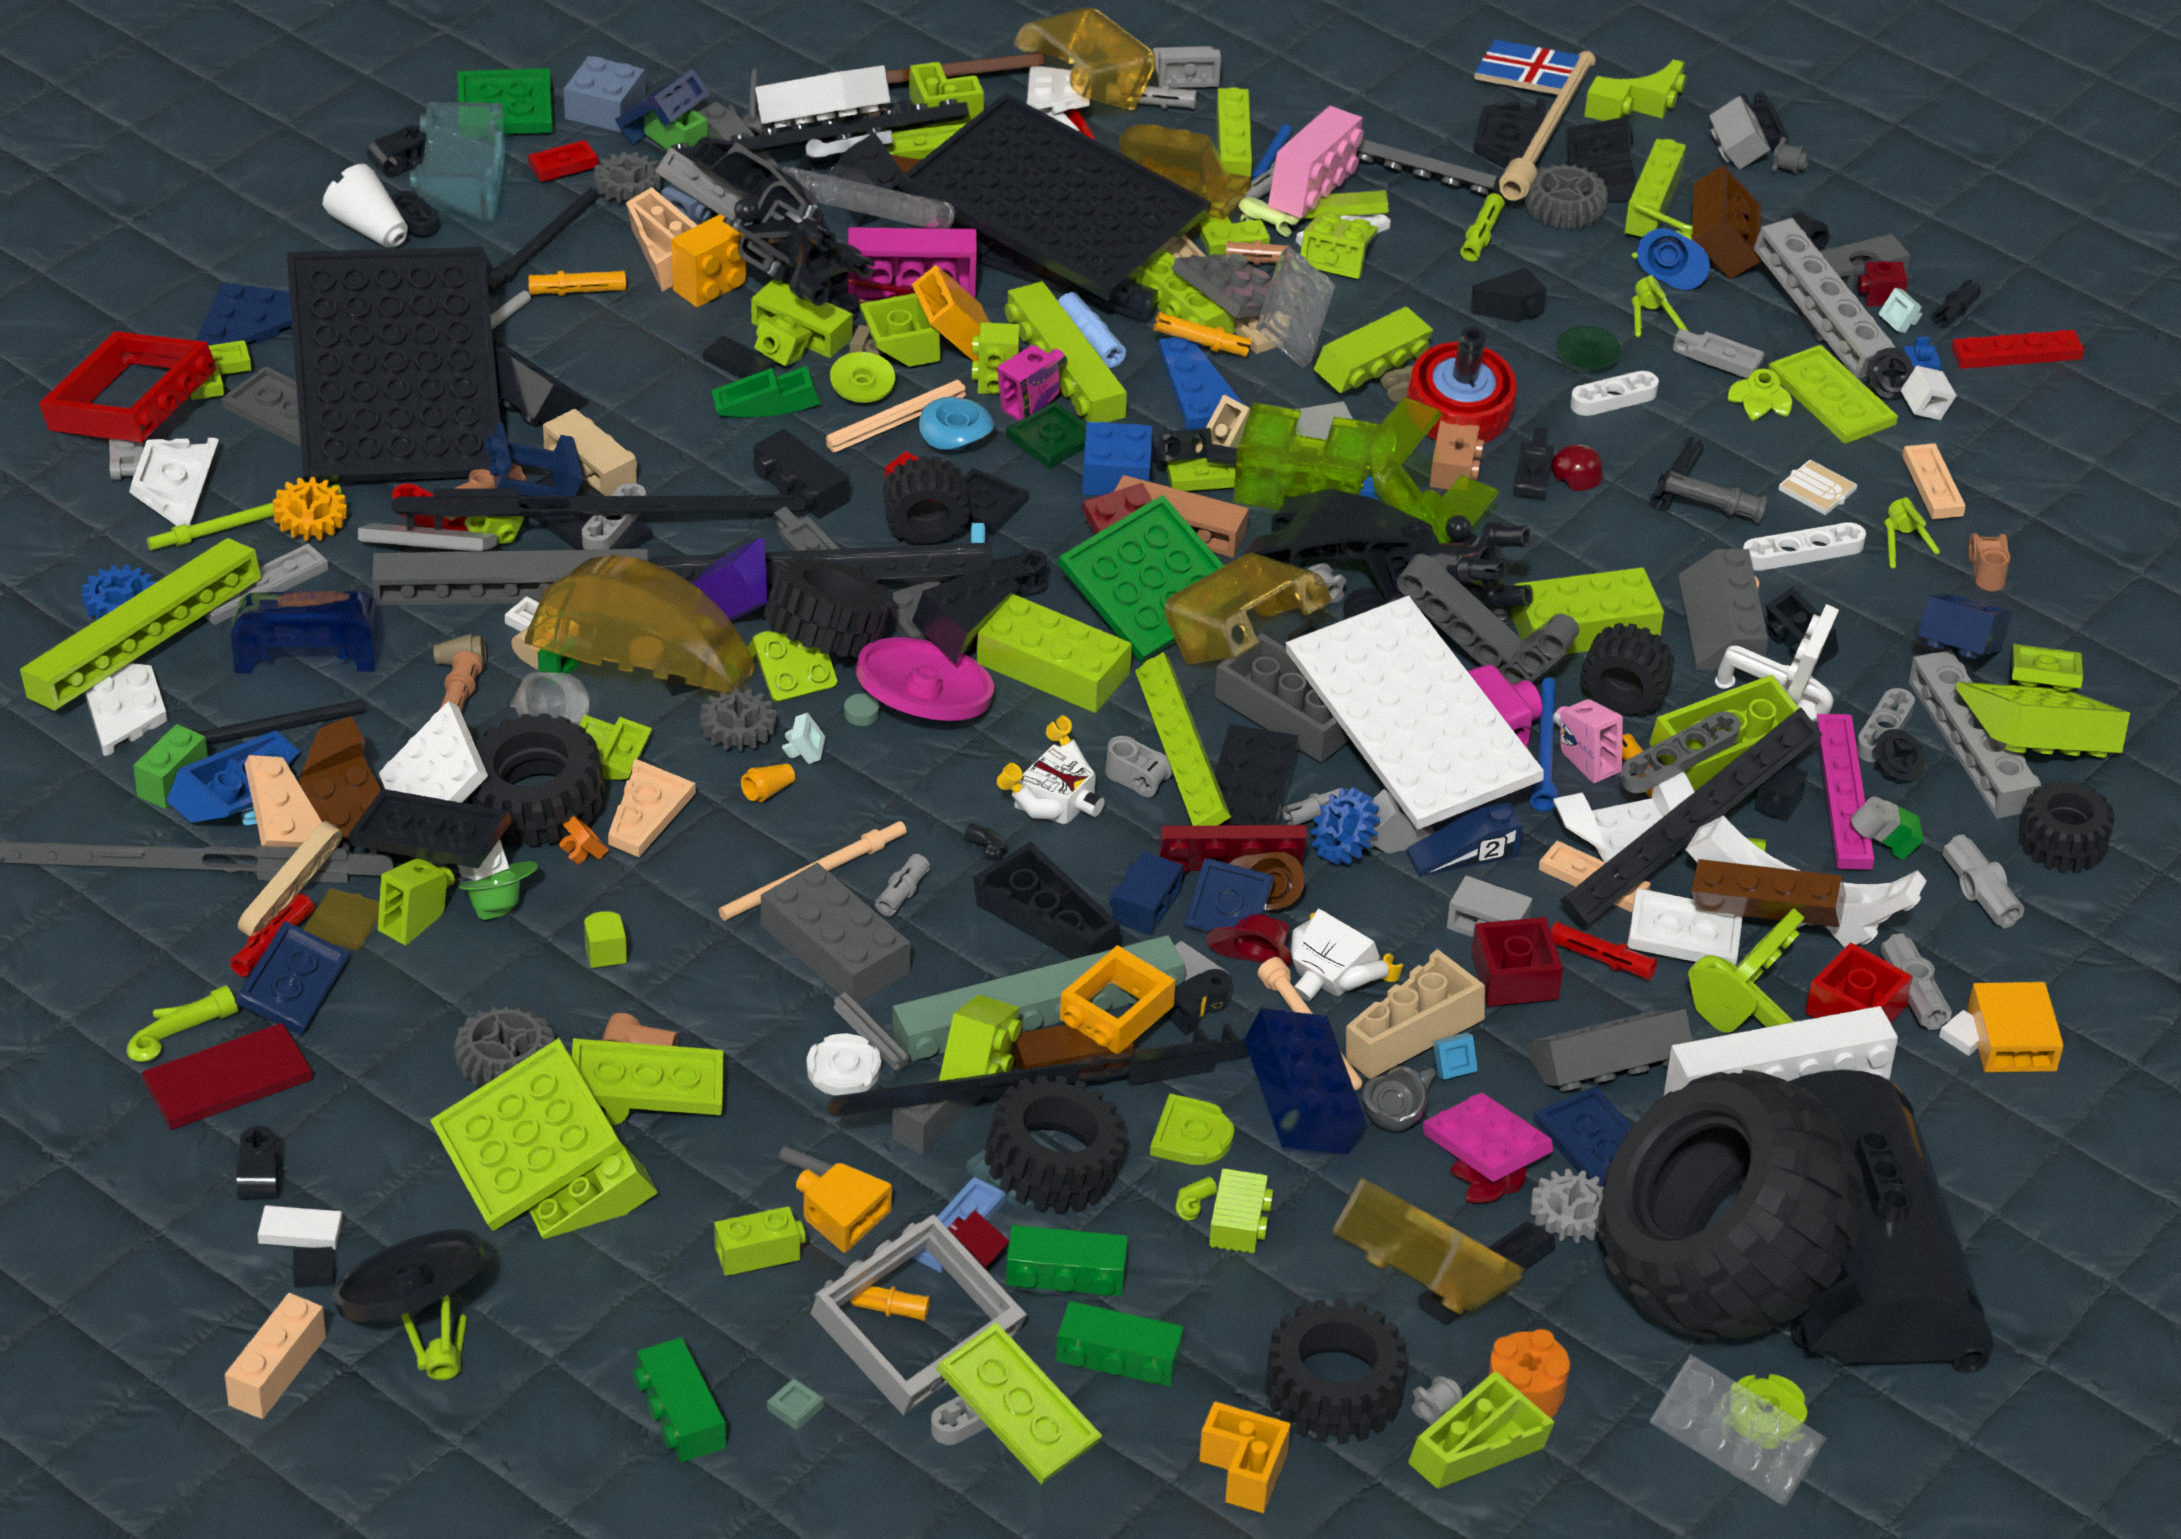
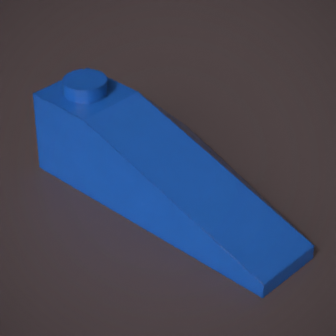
M276 730L179 768L167 802L191 823L228 817L253 805L245 769V762L249 755L283 757L289 767L298 757L300 750Z

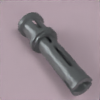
M1670 471L1664 488L1665 492L1678 494L1722 508L1726 515L1732 516L1737 514L1750 518L1755 524H1759L1767 503V496L1765 495L1757 497L1741 492L1740 488L1736 486L1730 489L1719 487L1675 473L1674 471Z

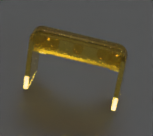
M1362 1177L1331 1231L1366 1250L1367 1254L1364 1258L1378 1267L1385 1269L1389 1263L1429 1286L1431 1291L1444 1297L1441 1304L1462 1315L1465 1309L1473 1312L1516 1284L1525 1270L1518 1264Z

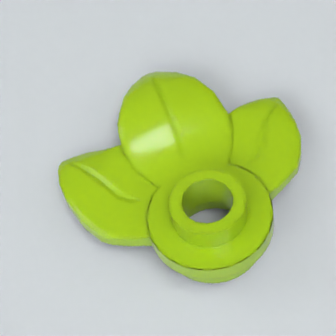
M1769 369L1753 371L1748 379L1734 383L1728 393V401L1743 403L1744 410L1751 421L1758 420L1770 409L1783 417H1788L1791 412L1792 398L1790 393L1780 386L1779 376Z

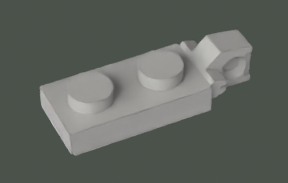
M1680 329L1675 336L1673 351L1685 357H1690L1709 366H1714L1745 378H1749L1753 371L1760 368L1765 356L1763 351L1707 331L1704 335H1697Z

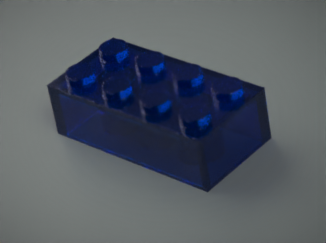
M1261 1008L1244 1041L1281 1147L1349 1154L1367 1122L1328 1016Z

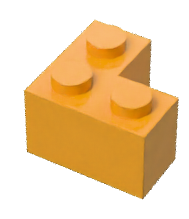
M1214 1401L1202 1429L1199 1462L1228 1470L1226 1503L1261 1513L1265 1512L1288 1455L1291 1423Z

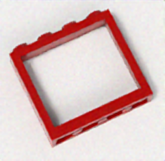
M114 331L39 402V406L49 431L143 442L217 368L208 342ZM131 363L171 368L131 408L90 403ZM140 425H144L145 429L143 431Z

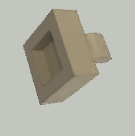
M859 325L850 342V353L870 352L879 356L880 353L884 354L885 352L878 349L874 340L871 339L868 326Z

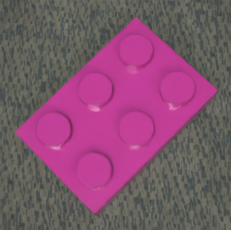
M1484 1093L1471 1096L1468 1100L1423 1121L1425 1136L1492 1182L1553 1152L1552 1139Z

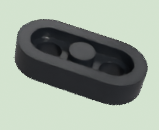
M399 191L390 197L406 222L407 230L410 233L425 237L437 230V212L417 193Z

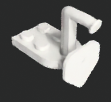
M1826 604L1821 617L1813 615L1806 631L1808 635H1805L1804 639H1802L1791 666L1781 665L1740 646L1728 647L1719 666L1718 675L1715 678L1716 686L1721 689L1731 688L1735 684V677L1733 676L1735 668H1739L1759 678L1773 675L1799 708L1802 707L1812 722L1816 721L1817 714H1829L1833 706V696L1811 674L1839 609Z

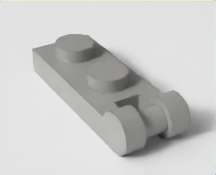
M109 438L111 481L121 480V477L134 476L144 450V441L134 442Z

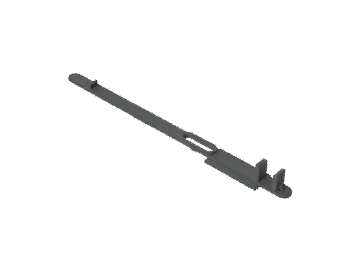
M7 840L0 841V863L224 870L230 873L236 871H257V880H272L299 847L256 846V849L235 847L182 848L7 842ZM343 842L342 848H336L308 882L348 883V875L381 876L383 873L393 869L394 864L389 856L380 854L379 850L371 849L369 854L350 853V843ZM204 855H253L258 859V863H209L204 859Z

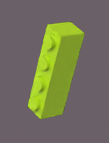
M1236 87L1228 89L1218 88L1216 131L1219 191L1236 192L1251 181L1252 155L1248 89Z
M1656 139L1629 201L1625 233L1644 237L1650 231L1660 229L1663 221L1637 210L1635 205L1641 204L1664 215L1666 214L1682 176L1686 151L1685 144H1680L1670 139Z
M1406 306L1324 345L1314 370L1340 393L1353 387L1358 388L1365 381L1373 377L1378 378L1385 371L1393 367L1399 368L1406 361L1414 357L1419 358L1429 347L1428 340L1433 329Z

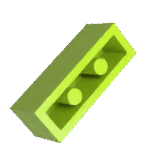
M775 279L751 298L752 324L759 326L763 320L777 314L789 315L796 319L797 324L811 331L806 348L828 358L834 356L852 339V313L827 302L817 306L809 300L799 299L791 293L789 285L780 283Z

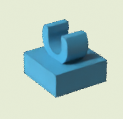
M1463 1033L1433 1041L1437 1072L1440 1078L1444 1080L1478 1071L1474 1040L1471 1034Z

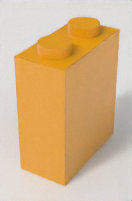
M935 265L912 284L930 324L971 360L978 361L979 355L972 354L973 335H980L981 322H990L981 303L939 266Z
M1973 983L1967 1011L1973 1016L1979 1036L1978 1051L1984 1072L2057 1071L2064 1045L2046 983Z

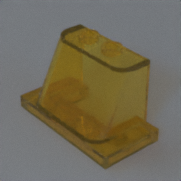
M1138 124L1129 127L1119 137L1122 155L1212 202L1210 212L1206 216L1224 219L1252 188L1251 177L1228 172L1213 142L1207 135L1189 132L1185 129L1164 128L1156 124Z

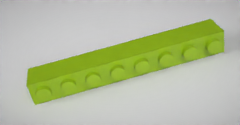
M226 538L20 668L27 698L54 711L260 580L261 574L255 549Z

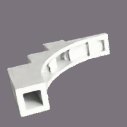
M1721 816L1699 827L1686 848V851L1696 862L1698 859L1798 870L1775 859L1755 846L1725 816ZM1917 870L1892 883H1844L1846 898L1840 927L1826 926V928L1844 948L1850 942L1855 945L1859 943L1865 945L1878 934L1877 927L1880 923L1901 909L1904 911L1910 910L1920 901L1921 896L1919 894L1927 880ZM1800 923L1795 929L1804 926L1807 923Z

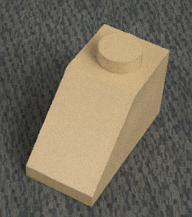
M1223 394L1206 428H1211L1212 444L1242 449V447L1250 445L1265 416ZM1201 438L1196 445V452H1200L1203 442Z

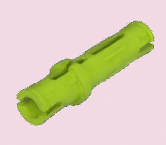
M1489 194L1475 223L1468 228L1466 241L1460 250V254L1465 260L1476 261L1481 254L1482 248L1488 245L1491 239V230L1505 205V201L1500 195Z

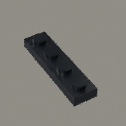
M1528 1221L1524 1222L1418 1296L1419 1308L1445 1323L1450 1322L1556 1247L1554 1235Z

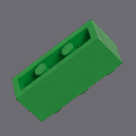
M1012 1225L1007 1256L1006 1285L1063 1292L1071 1291L1122 1296L1128 1236Z
M1069 1301L1057 1335L1056 1361L1071 1366H1080L1111 1375H1120L1171 1387L1182 1353L1184 1326Z
M682 1337L637 1351V1368L633 1369L634 1382L638 1391H645L648 1397L647 1405L654 1421L659 1419L662 1424L661 1432L666 1447L668 1449L674 1448L681 1463L725 1449V1421Z

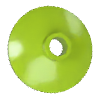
M852 352L840 357L833 364L830 371V382L834 390L845 399L861 403L873 402L890 393L895 383V372L892 365L885 358L877 354Z

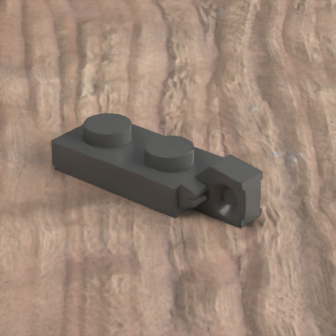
M786 506L774 512L777 518L776 526L779 528L778 535L791 551L840 549L808 516L797 519Z

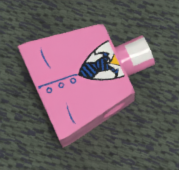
M1584 700L1570 707L1562 706L1555 712L1554 722L1560 727V748L1562 753L1587 778L1596 783L1622 772L1623 717L1620 714L1592 700Z

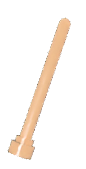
M1279 957L1265 961L1258 970V977L1267 988L1278 991L1347 1086L1351 1090H1359L1362 1087L1361 1078L1290 983V969Z

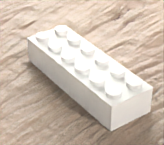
M1878 1006L1672 1045L1664 1095L1670 1091L1680 1090L1691 1080L1717 1072L1727 1074L1731 1072L1742 1073L1743 1069L1763 1072L1785 1079L1787 1082L1812 1073L1840 1069L1865 1071L1880 1075L1889 1080L1898 1036L1882 1007Z

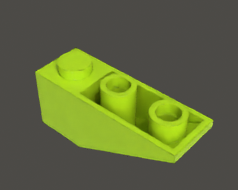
M624 1146L619 1152L606 1157L600 1164L530 1208L529 1212L542 1238L547 1239L626 1215L653 1197L658 1191L645 1166Z

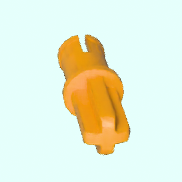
M869 1286L853 1297L851 1304L856 1307L886 1312V1317H891V1314L926 1321L930 1306V1296L897 1291L895 1286H892L890 1290Z

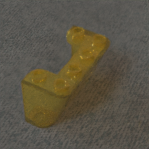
M1248 553L1172 595L1165 604V615L1184 661L1188 665L1235 657L1258 644L1259 642L1246 614V611L1254 607L1259 615L1264 617H1271L1282 611L1301 608L1303 614L1307 615L1331 602L1332 598L1325 581L1318 573L1259 554ZM1235 625H1239L1244 632V639L1241 644L1235 643L1232 639L1231 631Z

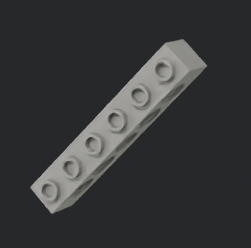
M1793 218L1761 227L1754 246L1755 252L1849 371L1857 379L1867 377L1868 375L1865 373L1870 368L1868 360L1876 355V351L1890 347L1896 348L1892 341L1885 335L1874 318L1869 315L1857 297L1842 281L1839 274L1834 271L1822 253L1818 251Z
M1952 650L1913 657L1909 684L1996 819L2024 813L2029 794H2033L2034 789L2038 786L2041 787L2040 780L2036 775H2033L2022 753L2005 749L2006 743L1991 738L1957 691V682L1973 683L1967 675L1963 663L1958 661Z

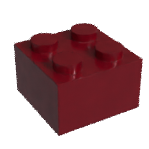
M1546 917L1475 923L1471 956L1479 981L1485 985V1001L1487 1006L1559 999L1563 967Z

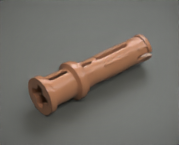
M459 651L454 655L452 659V672L447 674L444 681L446 694L440 709L449 701L457 705L462 713L466 698L473 694L476 688L475 677L480 674L483 668V661L477 654L470 651Z

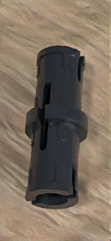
M1966 280L1957 291H1952L1945 297L1944 303L1932 314V319L1937 326L1943 319H1946L1940 326L1946 328L1958 315L1962 316L1967 312L1969 304L1981 294V288L1977 282L1968 288L1973 280Z

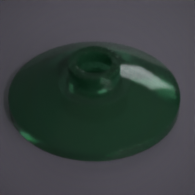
M1579 326L1568 329L1559 336L1557 352L1563 360L1573 366L1584 369H1600L1610 366L1618 360L1621 345L1613 334L1604 329L1592 326Z

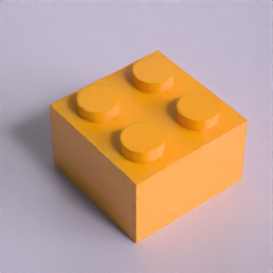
M721 214L671 239L673 291L697 308L746 283V260L738 252V243L742 235L723 222L725 217Z

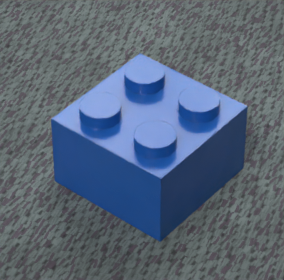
M1087 422L1082 495L1101 496L1114 492L1123 475L1149 482L1152 426Z

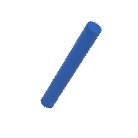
M1284 124L1281 126L1253 171L1251 181L1270 169L1271 164L1277 157V151L1284 146L1292 133V128L1289 125Z

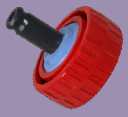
M1477 327L1463 329L1460 333L1459 342H1447L1428 349L1419 356L1413 365L1407 388V411L1416 427L1436 441L1440 421L1448 424H1459L1460 426H1479L1478 439L1484 440V444L1502 434L1510 423L1517 393L1515 374L1510 365L1499 354L1484 347L1486 335Z

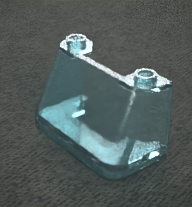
M428 102L426 114H421L420 132L426 133L423 163L417 164L416 170H411L410 188L416 189L417 196L481 222H496L506 155L503 104Z

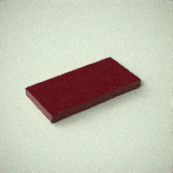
M283 1023L141 1072L142 1081L170 1130L312 1080L311 1069Z

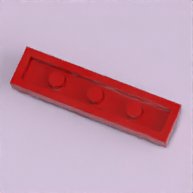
M2059 330L1953 339L1951 351L1959 368L1967 369L2081 360L2084 348L2075 330Z

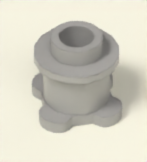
M1328 564L1314 565L1306 571L1303 587L1307 592H1313L1316 595L1314 604L1317 608H1323L1332 602L1337 603L1344 597L1342 591L1346 579L1341 574L1334 577L1332 569Z
M1438 1376L1432 1381V1386L1427 1390L1421 1386L1413 1390L1415 1403L1412 1405V1409L1419 1418L1426 1420L1430 1426L1462 1400L1461 1388L1452 1379Z

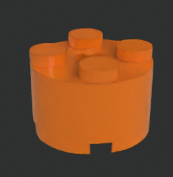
M1537 1329L1533 1332H1517L1498 1338L1495 1341L1491 1353L1488 1376L1494 1371L1498 1372L1548 1417L1552 1418L1558 1412L1565 1399L1570 1361L1565 1349L1554 1340V1335L1548 1330Z

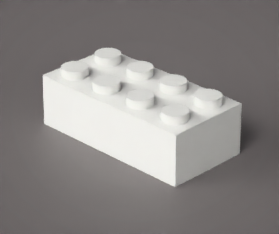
M884 65L755 87L761 124L774 122L775 128L793 125L792 119H795L796 124L815 122L814 115H817V121L836 118L835 112L837 111L839 117L856 115V108H860V113L879 111L878 104L890 102Z

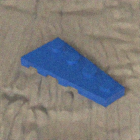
M1178 337L1159 339L1158 350L1186 429L1207 427L1223 394L1243 404L1195 342Z

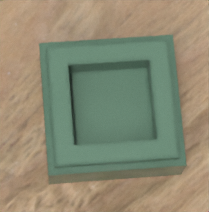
M795 1378L767 1401V1410L796 1430L801 1428L824 1407V1398Z

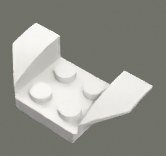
M1681 772L1653 787L1651 799L1593 811L1583 793L1554 798L1553 803L1560 814L1564 826L1593 844L1603 861L1607 862L1691 795L1694 790L1686 774Z

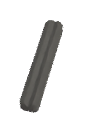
M844 992L841 996H837L834 999V1009L861 1037L867 1039L870 1046L874 1049L876 1047L880 1052V1056L895 1071H900L904 1067L907 1068L909 1066L910 1054L851 994Z

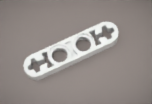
M1841 523L1750 539L1745 542L1743 549H1749L1753 570H1767L1860 553L1864 547L1866 532L1858 524ZM1811 542H1822L1826 546L1814 545ZM1781 547H1790L1796 551H1785Z

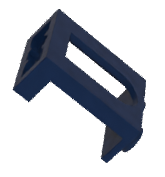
M692 68L653 91L614 120L630 144L633 145L646 136L644 134V114L654 110L662 124L666 126L706 98L710 93Z
M500 422L497 423L493 435L489 434L487 437L485 453L489 454L490 475L494 478L496 488H518V494L525 496H576L583 481V476L573 437L560 435L554 451L507 442L503 423ZM512 463L552 470L556 487L508 477Z

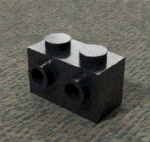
M1792 586L1767 604L1766 610L1769 621L1767 625L1768 631L1775 640H1783L1788 645L1789 652L1794 658L1802 639H1804L1805 635H1808L1806 631L1813 615L1821 617V614ZM1833 626L1815 668L1839 651L1836 630Z

